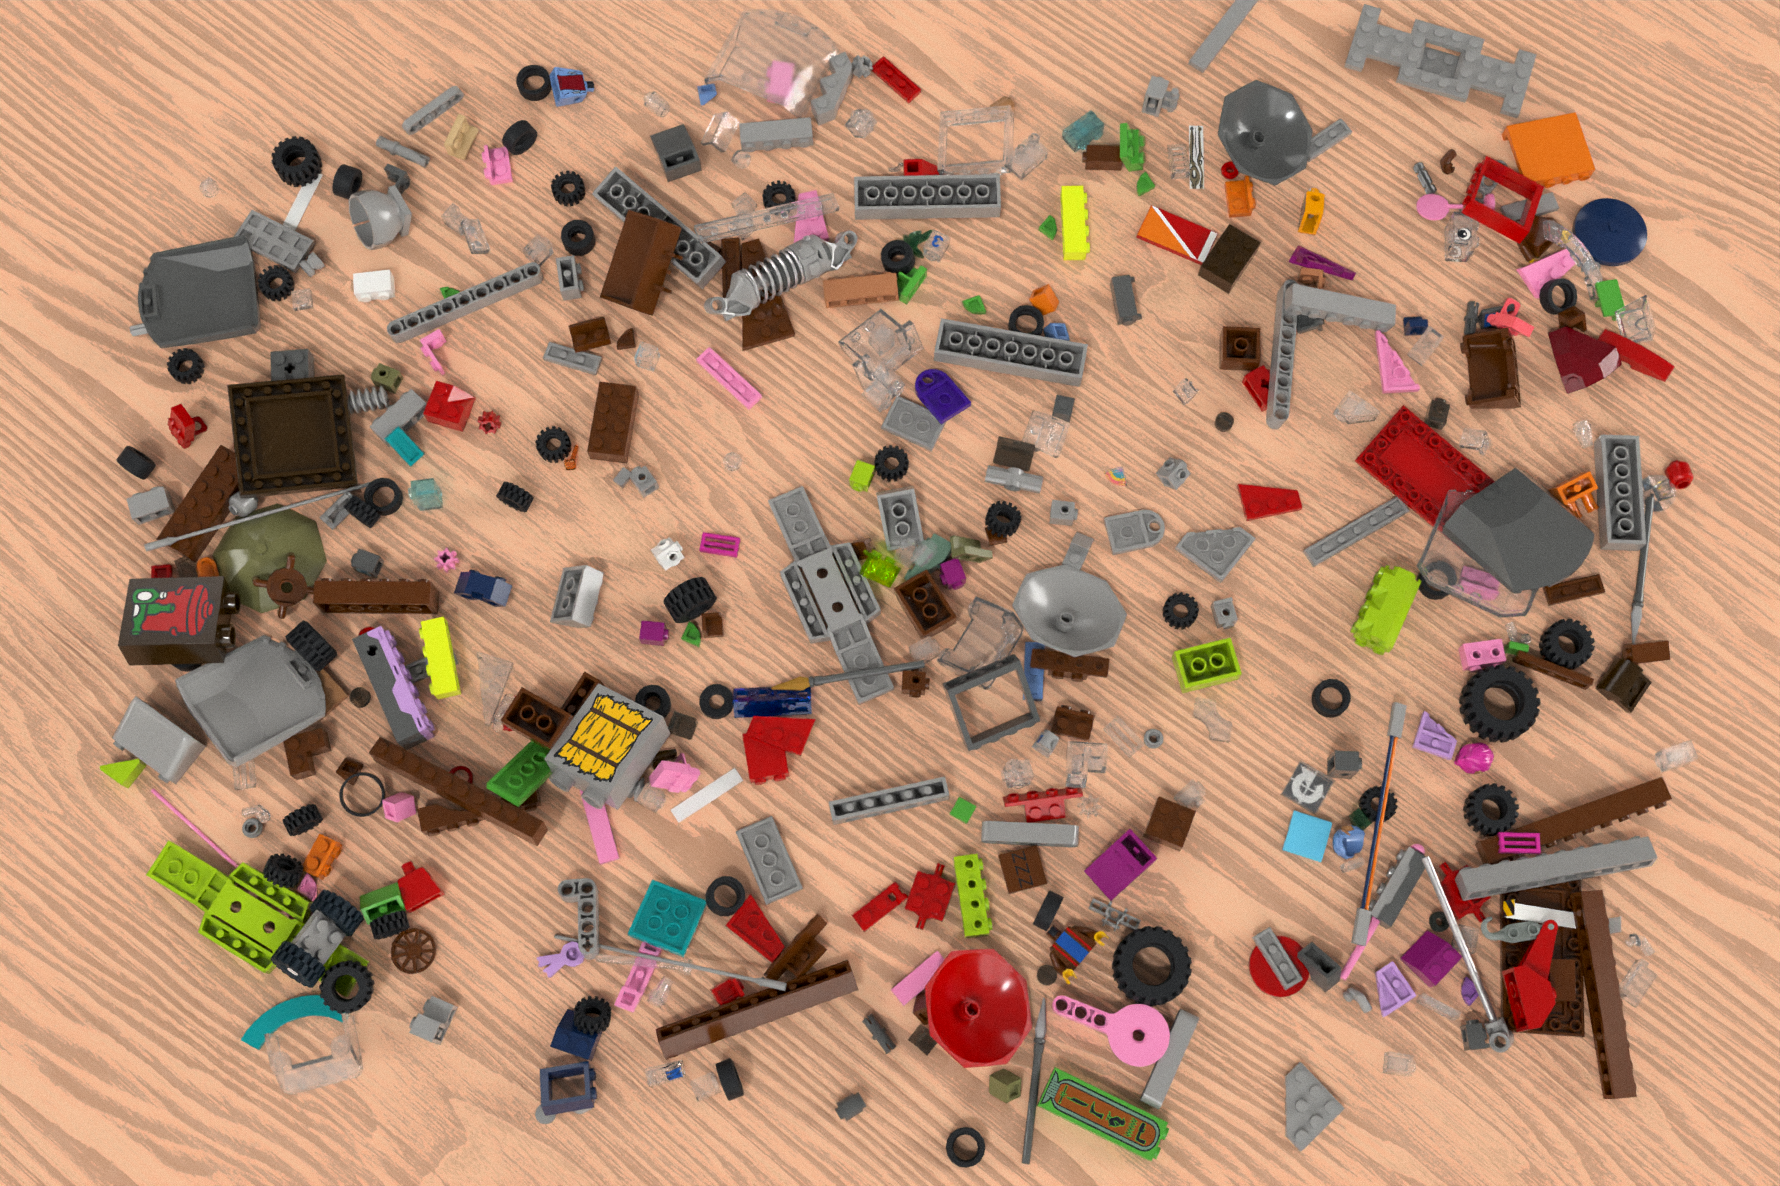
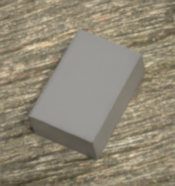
M623 467L613 481L623 488L630 480L632 473Z

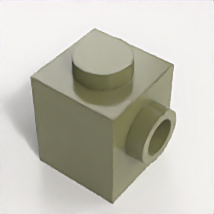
M379 363L377 368H374L372 371L371 380L375 386L380 388L382 385L384 390L395 394L403 380V376L400 371Z

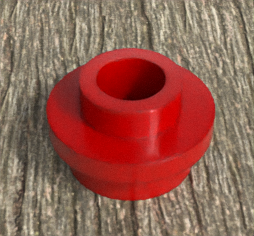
M1232 161L1223 164L1221 168V174L1226 179H1234L1239 174Z

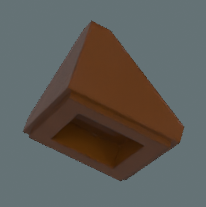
M987 527L985 528L989 546L1007 543V538H1003V534L997 537L998 533L995 532L993 535L991 534L992 529L988 531Z
M345 758L336 770V774L346 780L353 774L360 773L363 764ZM359 776L351 778L348 783L354 786Z

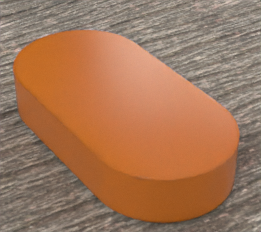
M204 557L197 562L196 571L198 577L219 576L217 564L213 559Z

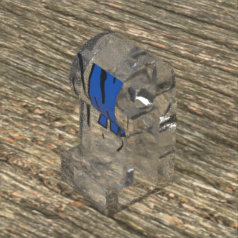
M683 1060L644 1068L648 1086L651 1088L686 1077Z

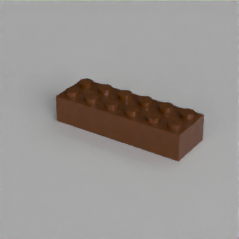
M222 445L219 446L156 540L167 537H179L221 525L230 513L229 498L239 491L235 452ZM218 529L176 541L171 546L165 547L196 563Z
M322 578L321 581H315L313 604L322 613L438 614L439 591L428 579H418V581L399 579V581H391L390 579L383 578L379 579V581H372L371 579L362 578L360 581H353L349 578H342L341 581H333L330 578Z

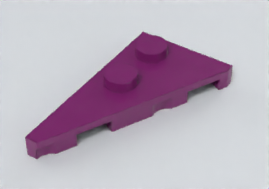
M1300 245L1297 246L1289 260L1292 264L1320 269L1324 273L1353 280L1356 272Z

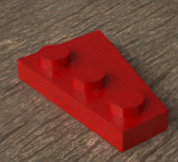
M1244 484L1237 485L1246 521L1300 511L1303 508L1298 490Z

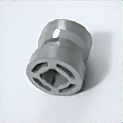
M314 252L308 255L307 261L302 260L298 263L310 278L315 275V270L322 269L325 266Z

